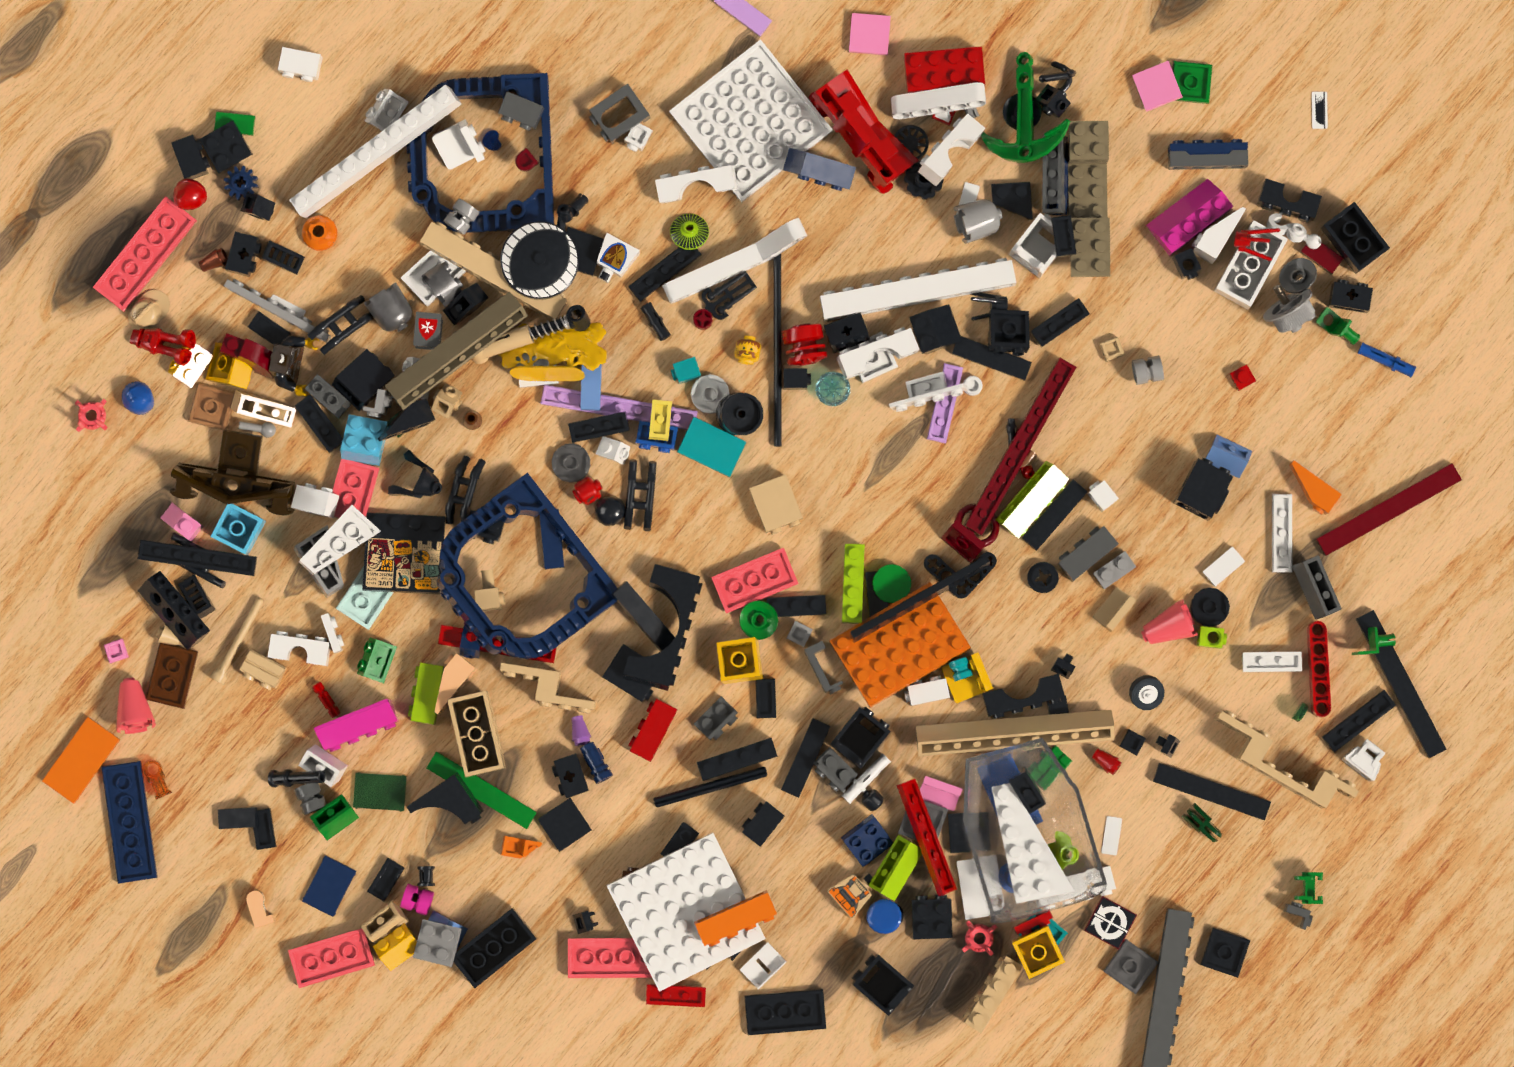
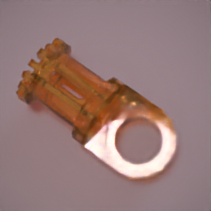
M157 760L146 762L143 768L148 783L154 789L155 799L172 793L164 780L165 775L162 771L161 763ZM151 763L158 766V772L154 775L148 772V766Z

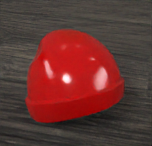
M183 179L177 183L174 189V202L180 209L194 210L201 207L207 200L205 187L196 180Z

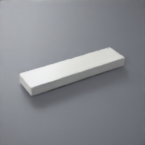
M1272 494V572L1292 573V494Z

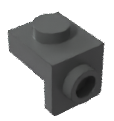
M1293 901L1291 905H1285L1284 912L1302 917L1300 929L1306 930L1307 926L1310 927L1313 918L1310 915V910L1303 909V904Z

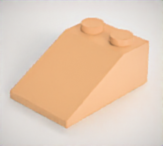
M457 653L455 656L451 654L444 663L446 667L443 671L435 707V713L441 715L448 707L447 700L455 698L478 670Z

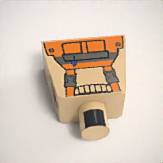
M868 872L860 879L855 874H852L829 888L827 892L852 919L872 896L867 888L873 877Z

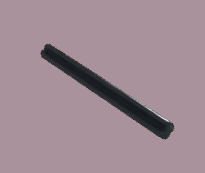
M760 767L661 795L653 800L655 807L658 808L764 778L768 774L765 767Z

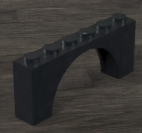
M657 564L654 565L649 587L661 592L672 602L678 614L679 629L672 643L661 652L646 657L628 655L623 679L666 691L669 690V686H674L676 675L673 672L675 667L679 668L682 656H678L679 651L685 648L687 638H684L685 630H690L692 620L689 619L691 612H695L697 601H694L695 595H700L703 584L699 583L700 576Z

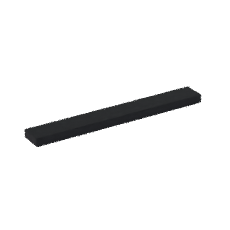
M987 556L978 559L850 632L852 641L854 643L985 570L990 567L989 559Z
M1374 610L1356 618L1368 644V628L1377 627L1378 635L1386 634ZM1380 646L1379 653L1374 654L1427 757L1431 758L1447 750L1393 646Z

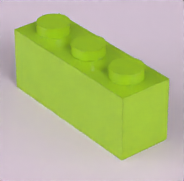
M420 663V666H416L414 678H417V684L412 687L411 697H414V703L409 706L408 717H411V721L436 724L437 713H435V707L444 666Z
M898 835L868 886L895 901L922 855L920 847Z

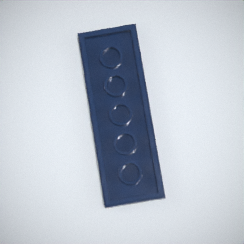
M137 761L102 767V775L118 884L158 878L142 762Z

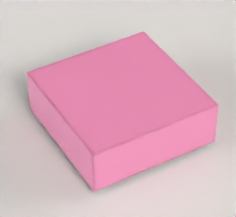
M123 639L104 644L110 664L129 658Z

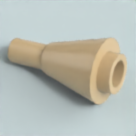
M166 624L164 628L160 626L156 638H159V643L184 647Z

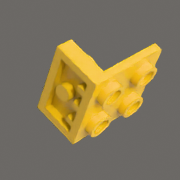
M978 652L967 657V668L971 669L973 676L954 681V672L950 669L949 665L941 668L955 703L993 689Z

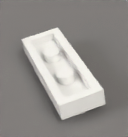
M1302 652L1242 653V672L1302 671Z

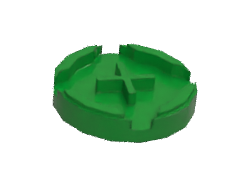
M894 564L885 565L878 569L872 581L873 591L883 602L895 603L909 594L911 578L908 572L901 566Z

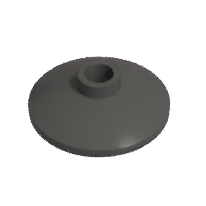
M1294 259L1282 268L1279 275L1280 285L1289 293H1301L1313 285L1317 277V269L1313 262L1308 259Z

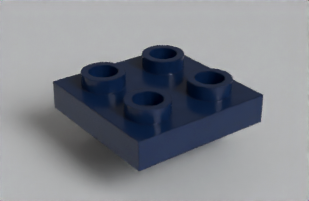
M873 814L869 815L841 837L862 867L866 866L894 843Z

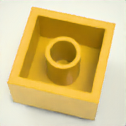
M755 637L716 643L721 682L723 684L763 679L759 644Z
M1048 925L1012 940V944L1029 979L1065 963Z

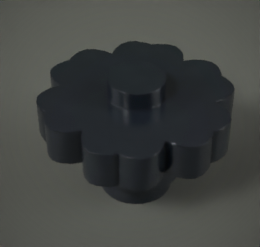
M921 161L912 166V169L906 170L904 182L908 184L907 192L913 198L919 196L922 200L934 198L935 192L941 191L944 179L937 186L933 185L918 172L922 166L920 164Z

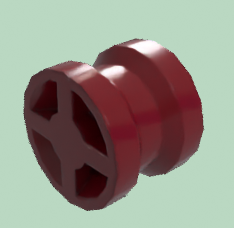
M700 309L695 312L693 316L695 327L700 330L710 328L713 320L708 310Z

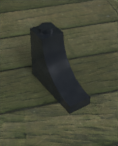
M458 772L406 807L410 813L427 807L442 808L455 814L464 824L471 822V824L482 818L480 814L484 811Z

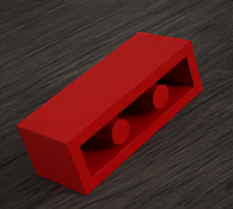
M658 699L655 702H650L646 710L649 712L646 720L642 718L637 729L640 730L638 736H633L628 745L631 747L630 752L649 762L655 756L678 709Z

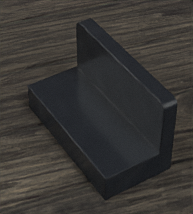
M1025 766L1022 767V772L1009 779V783L1029 814L1046 805L1044 795Z

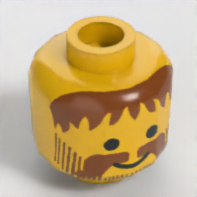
M744 336V339L737 340L734 357L738 359V363L753 365L754 362L759 360L761 344L755 341V337Z

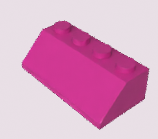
M1206 179L1149 222L1146 227L1170 256L1229 212L1234 206L1209 179Z
M387 698L314 727V730L323 749L334 752L341 749V744L348 742V745L359 742V737L366 735L368 738L378 734L377 730L384 728L386 731L396 727L395 723L399 722L391 699Z

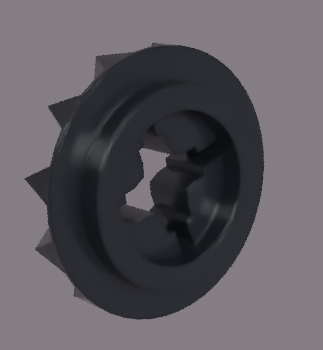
M1047 562L1034 564L1027 574L1029 586L1038 593L1052 591L1059 579L1056 568ZM1039 570L1044 575L1051 574V576H1048V578L1046 579L1047 586H1045V584L1042 581L1035 582V580L1040 576Z

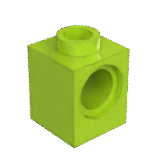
M1199 627L1198 647L1221 649L1223 645H1226L1227 633H1224L1223 628ZM1210 632L1217 635L1216 643L1208 641L1207 637Z

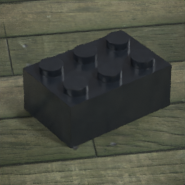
M1355 202L1321 227V230L1355 274L1390 249Z

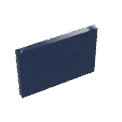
M328 856L323 857V861L302 902L334 917L353 877L356 875V871Z

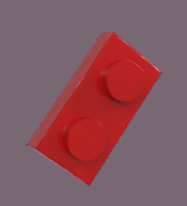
M1050 910L1013 928L1017 935L1021 933L1024 936L1033 932L1032 928L1037 925L1041 928L1050 924V919L1053 916Z

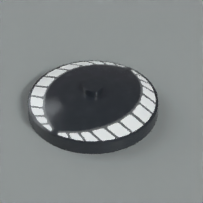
M535 221L518 227L508 236L501 251L500 263L503 276L514 291L529 299L545 300L560 295L572 284L578 271L579 256L573 239L564 229L553 223Z

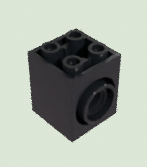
M1198 458L1194 461L1173 503L1208 521L1213 517L1214 513L1217 514L1229 493L1227 488L1233 476L1230 475V471L1226 468H1216L1212 466V461L1206 458Z

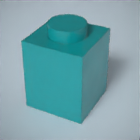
M695 357L674 363V369L670 370L673 380H678L679 384L701 377Z

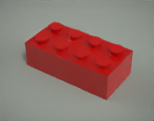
M982 46L904 53L907 93L977 82L983 83L984 87L986 85Z

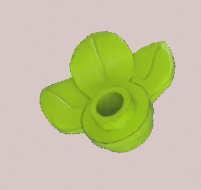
M1056 831V842L1048 844V847L1063 870L1067 865L1077 862L1079 852L1072 845L1068 834ZM1070 851H1071V853H1072V857H1071V858H1069V856H1068V854H1069Z

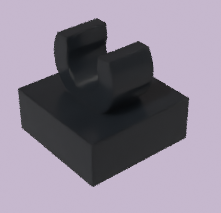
M1066 653L1063 659L1058 657L1051 671L1069 679L1076 667L1070 664L1073 656Z
M1169 734L1167 739L1159 736L1155 743L1162 747L1161 752L1164 755L1172 758L1180 740Z
M584 911L572 915L578 934L593 930V927L598 925V922L592 923L590 916L595 915V912Z

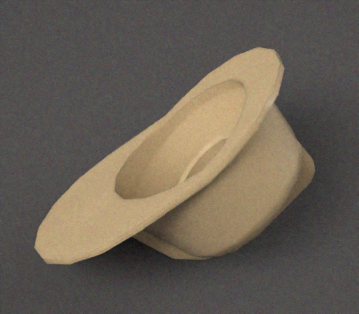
M150 290L143 294L129 310L128 320L132 328L137 330L141 328H155L169 312L170 301L167 295L160 290Z

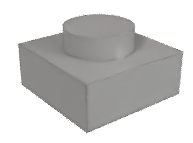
M795 621L786 639L804 647L813 629Z

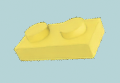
M652 400L649 439L668 441L672 401Z

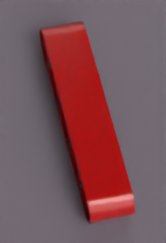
M1315 621L1307 627L1311 712L1316 717H1325L1331 712L1327 627L1323 622ZM1314 625L1321 627L1322 631L1319 636L1312 632ZM1316 644H1319L1323 649L1320 655H1316L1313 651V647ZM1316 664H1321L1324 668L1321 675L1316 674L1314 671ZM1318 683L1322 684L1325 688L1323 694H1318L1315 690ZM1319 703L1324 704L1326 707V711L1323 714L1317 712L1316 707Z

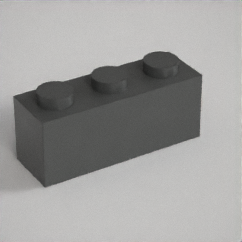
M1098 526L1089 533L1090 538L1086 541L1082 538L1074 545L1076 548L1074 551L1069 553L1067 550L1059 557L1061 561L1058 563V566L1071 582L1119 544L1105 526L1101 529Z
M1319 555L1292 566L1315 620L1342 609Z

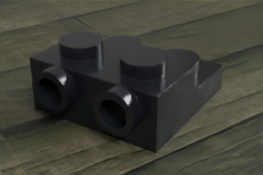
M990 309L988 351H993L995 355L1012 352L1014 356H1022L1024 353H1027L1030 348L1029 311Z
M935 895V899H927V896H916V900H911L913 940L953 938L951 898L947 899V895L939 897Z

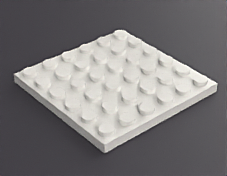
M761 39L669 111L713 168H717L716 164L728 162V165L734 166L738 189L732 190V192L741 203L783 171L789 148L807 152L833 131Z
M713 832L607 885L659 992L766 939L759 924L756 923L755 928L748 931L742 929L738 931L737 936L730 939L724 937L719 940L720 943L709 947V945L704 946L694 923L695 921L746 899Z

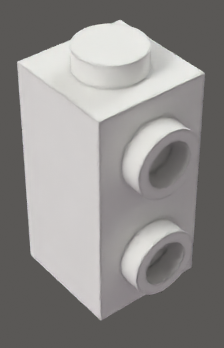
M941 676L929 678L930 682L922 683V680H917L911 686H907L908 691H904L906 703L910 702V705L914 706L950 698L946 678L941 679Z

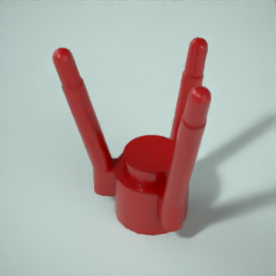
M1281 229L1236 231L1234 247H1239L1238 251L1247 252L1271 261V257L1246 248V246L1250 247L1251 241L1270 242V239L1251 237L1250 234L1280 232Z

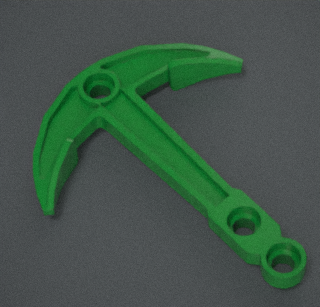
M1021 52L1016 58L1018 64L1016 69V88L1018 90L1016 143H1005L1000 139L987 135L985 132L981 134V137L990 151L1002 159L1016 163H1027L1049 154L1065 136L1070 120L1065 119L1057 127L1045 132V137L1034 140L1032 105L1034 70L1031 67L1033 65V57L1027 52Z

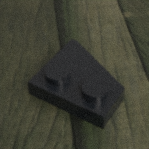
M1030 182L991 184L992 202L995 206L1004 208L1011 213H1016L1028 220L1033 219Z

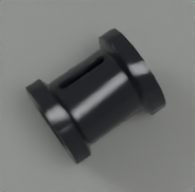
M417 866V870H419V883H417V886H435L433 882L435 866Z

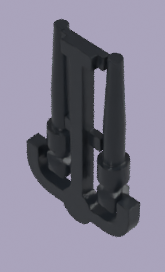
M744 271L721 287L714 289V292L707 288L702 293L705 310L712 313L716 319L723 320L729 316L725 310L732 308V305L755 290L757 286L748 273ZM745 276L747 280L729 292L727 288ZM750 284L752 286L751 288L747 289L743 293L733 298L732 295L740 289H742L743 287H745L746 285ZM723 291L726 293L724 296H722L721 298H719V299H718L717 301H715L714 303L708 302V300L706 299V294H707V293H708L707 297H708L709 300L715 299V296L721 295V294L723 293ZM729 298L730 301L725 302L723 306H719L717 308V312L723 315H717V313L715 312V306Z

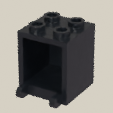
M859 707L830 744L859 769L865 765L891 732L888 730L890 726L882 719L877 721L873 718L874 713L867 707L863 709ZM864 717L879 729L875 735L860 724Z
M878 953L875 956L872 954L865 961L867 966L863 971L859 969L853 975L852 979L854 981L852 985L889 1016L913 989L914 985ZM874 965L879 967L880 969L868 983L862 980Z

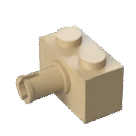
M493 570L481 571L483 588L481 590H474L475 602L482 611L502 609V605L505 604V596L494 585Z

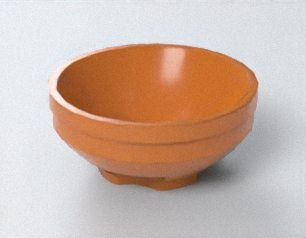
M313 216L303 226V240L313 250H327L337 239V227L326 216ZM316 226L324 228V234L321 237L313 235V229Z

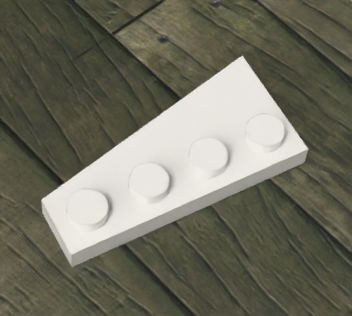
M351 505L300 559L299 563L314 575L381 531Z

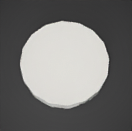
M711 374L697 379L691 389V398L695 407L701 412L709 414L716 413L719 402L730 394L726 382L719 376Z

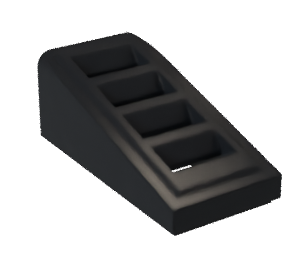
M268 241L260 259L297 275L305 257L272 241ZM274 248L275 251L272 258L268 257L271 249ZM279 251H281L283 253L278 262L276 261V257ZM288 254L290 255V257L285 265L283 264V261L286 255ZM295 257L297 258V261L294 267L291 268L290 265L293 261V258Z
M195 574L178 584L189 606L200 619L216 610ZM193 583H195V585H196V586L192 587V588L189 589V590H186V589H185V588L189 587L190 585H192ZM197 590H199V593H197V594H195L194 596L190 597L191 594H193L194 592H196ZM203 597V600L199 601L196 604L194 603L195 601Z

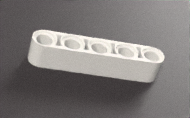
M978 82L901 94L891 98L892 117L899 120L976 108L986 104L984 84Z

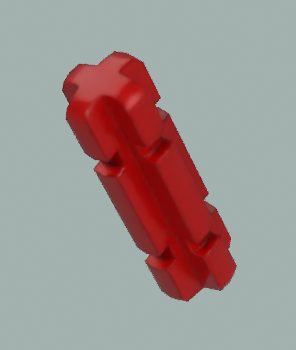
M321 682L316 683L312 689L316 694L318 693V698L325 709L329 710V715L335 718L341 713L337 706L335 707V702L329 693L324 690V685Z

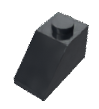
M475 283L462 290L443 312L455 326L477 310L488 299V296L478 283Z

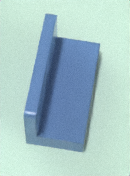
M1216 435L1206 459L1213 462L1212 466L1226 468L1230 471V475L1240 478L1252 451Z

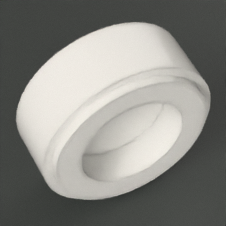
M969 376L963 382L968 389L964 392L969 396L978 395L982 390V381L976 376Z

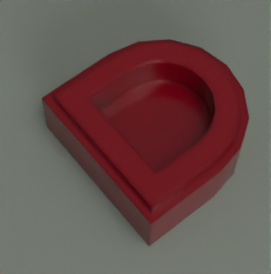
M527 148L522 150L515 159L517 168L523 172L530 171L539 164Z

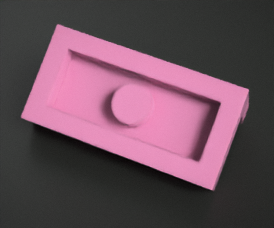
M927 776L924 777L920 788L924 801L952 811L955 810L963 790L962 788Z

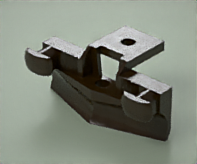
M223 430L218 469L179 462L171 471V477L176 479V487L169 490L173 496L180 499H193L197 497L198 493L192 492L193 487L226 505L273 498L272 505H266V509L269 512L284 516L290 515L295 511L292 508H288L289 498L293 496L295 482L258 476L263 436ZM236 448H243L246 452L245 456L238 457L235 453ZM228 468L246 471L248 474L239 476L227 474L226 471ZM229 480L237 482L238 487L236 490L228 488L227 483Z

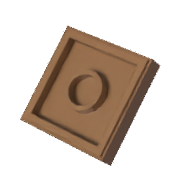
M197 384L188 422L219 430H227L232 412L231 404L235 393Z

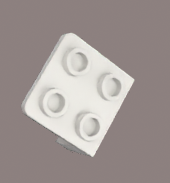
M466 119L432 136V140L448 169H453L473 158H476L477 162L485 159L483 152H486L481 141L477 142L475 138L477 133L472 124L468 125Z

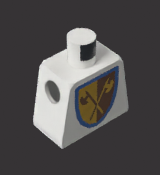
M607 233L596 262L598 266L603 268L598 278L609 283L613 274L622 277L639 256L640 250Z

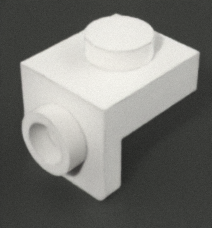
M639 123L625 137L626 147L634 152H637V150L642 152L653 130Z
M603 436L596 455L624 465L629 456L630 446Z

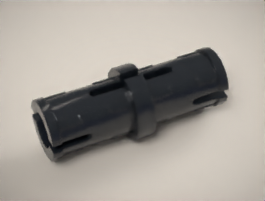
M651 302L640 308L649 321L648 325L653 328L660 341L671 336L662 321V316L658 315Z

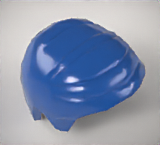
M135 381L127 384L122 391V403L131 413L144 415L154 407V397L147 384Z

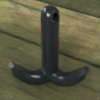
M1051 62L1052 67L1063 72L1039 76V81L1050 82L1066 79L1064 85L1060 88L1066 92L1072 84V77L1076 75V71L1062 63Z

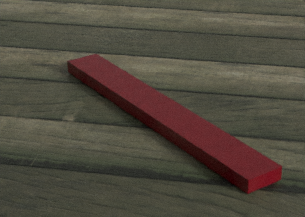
M1453 463L1322 535L1316 541L1324 555L1327 556L1462 479Z

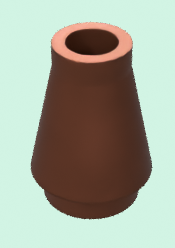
M216 248L198 263L201 270L205 272L225 266L228 256L223 248Z

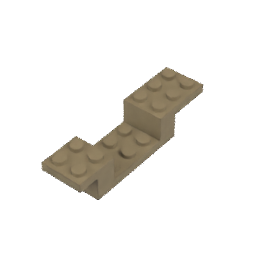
M1070 121L1068 215H1071L1076 255H1070L1071 277H1110V218H1108L1107 212L1108 121Z

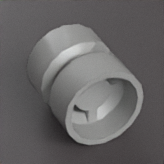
M459 198L453 206L454 211L449 212L443 221L460 234L465 235L470 228L469 222H474L480 212Z
M1159 355L1148 357L1147 361L1143 358L1132 360V370L1136 385L1146 384L1149 380L1152 382L1164 380L1163 366Z

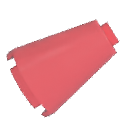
M1182 599L1144 625V630L1141 631L1145 642L1149 641L1150 644L1195 637L1198 635L1197 629L1194 630V620Z
M135 678L123 679L119 686L117 732L120 733L121 730H124L125 734H134L147 731L148 726L154 728L156 722L140 682L135 680Z

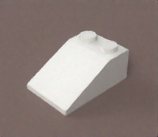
M1242 207L1207 229L1203 235L1199 233L1192 244L1195 255L1213 264L1246 208Z

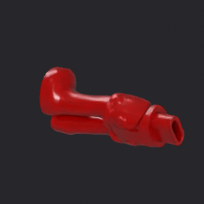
M159 328L134 329L130 338V344L136 345L137 348L149 351L153 355L163 354L173 357L175 363L182 366L189 363L192 358V352L185 348L163 345L164 342L194 349L196 345L195 332L189 329L183 330L180 335L167 333Z

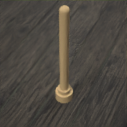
M259 597L255 600L219 669L213 670L210 678L224 685L227 679L226 671L263 604L262 598Z

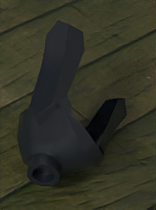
M411 450L404 453L405 460L420 466L423 470L413 491L391 485L388 487V494L391 496H409L420 499L422 496L431 497L439 494L442 490V485L433 474L434 470L419 460Z

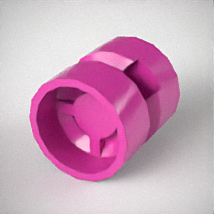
M408 883L400 908L409 911L415 909L416 913L427 916L434 892L427 889L419 890L418 886ZM414 896L418 897L417 903L413 901Z

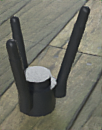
M982 292L970 294L979 296L971 297V301L990 303V309L1007 310L1008 308L1007 296ZM989 313L972 317L971 320L988 318Z

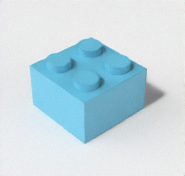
M349 414L340 449L341 459L380 466L386 440L379 442L378 437L388 427L387 421Z
M227 504L210 537L245 555H249L266 521L234 504Z

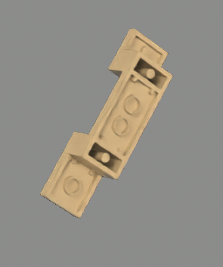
M1228 710L1216 713L1214 717L1216 721L1247 738L1236 757L1237 760L1319 808H1327L1336 791L1348 798H1355L1359 791L1355 789L1356 785L1348 780H1339V775L1331 770L1319 771L1311 787L1301 780H1297V782L1292 780L1293 775L1284 770H1280V772L1275 770L1276 766L1267 760L1262 762L1273 740L1269 739L1271 735L1262 730L1255 731L1252 729L1253 725L1245 720L1238 721L1235 719L1236 715Z

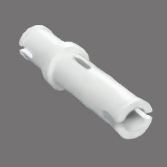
M882 753L857 780L854 779L852 781L853 784L841 796L851 804L861 792L864 793L866 791L865 788L891 761Z

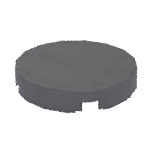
M574 443L559 447L552 457V469L555 475L562 481L569 483L583 479L588 474L591 466L587 451Z

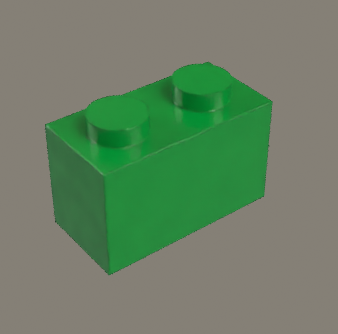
M342 794L310 816L319 832L327 841L359 818Z

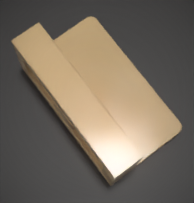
M1116 587L1094 614L1093 618L1111 632L1137 600Z

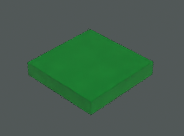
M1174 61L1172 71L1182 94V98L1175 101L1209 104L1213 65Z

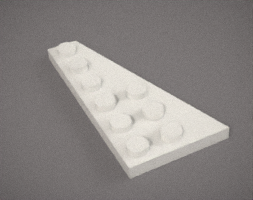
M1011 784L991 787L1016 904L1075 892Z

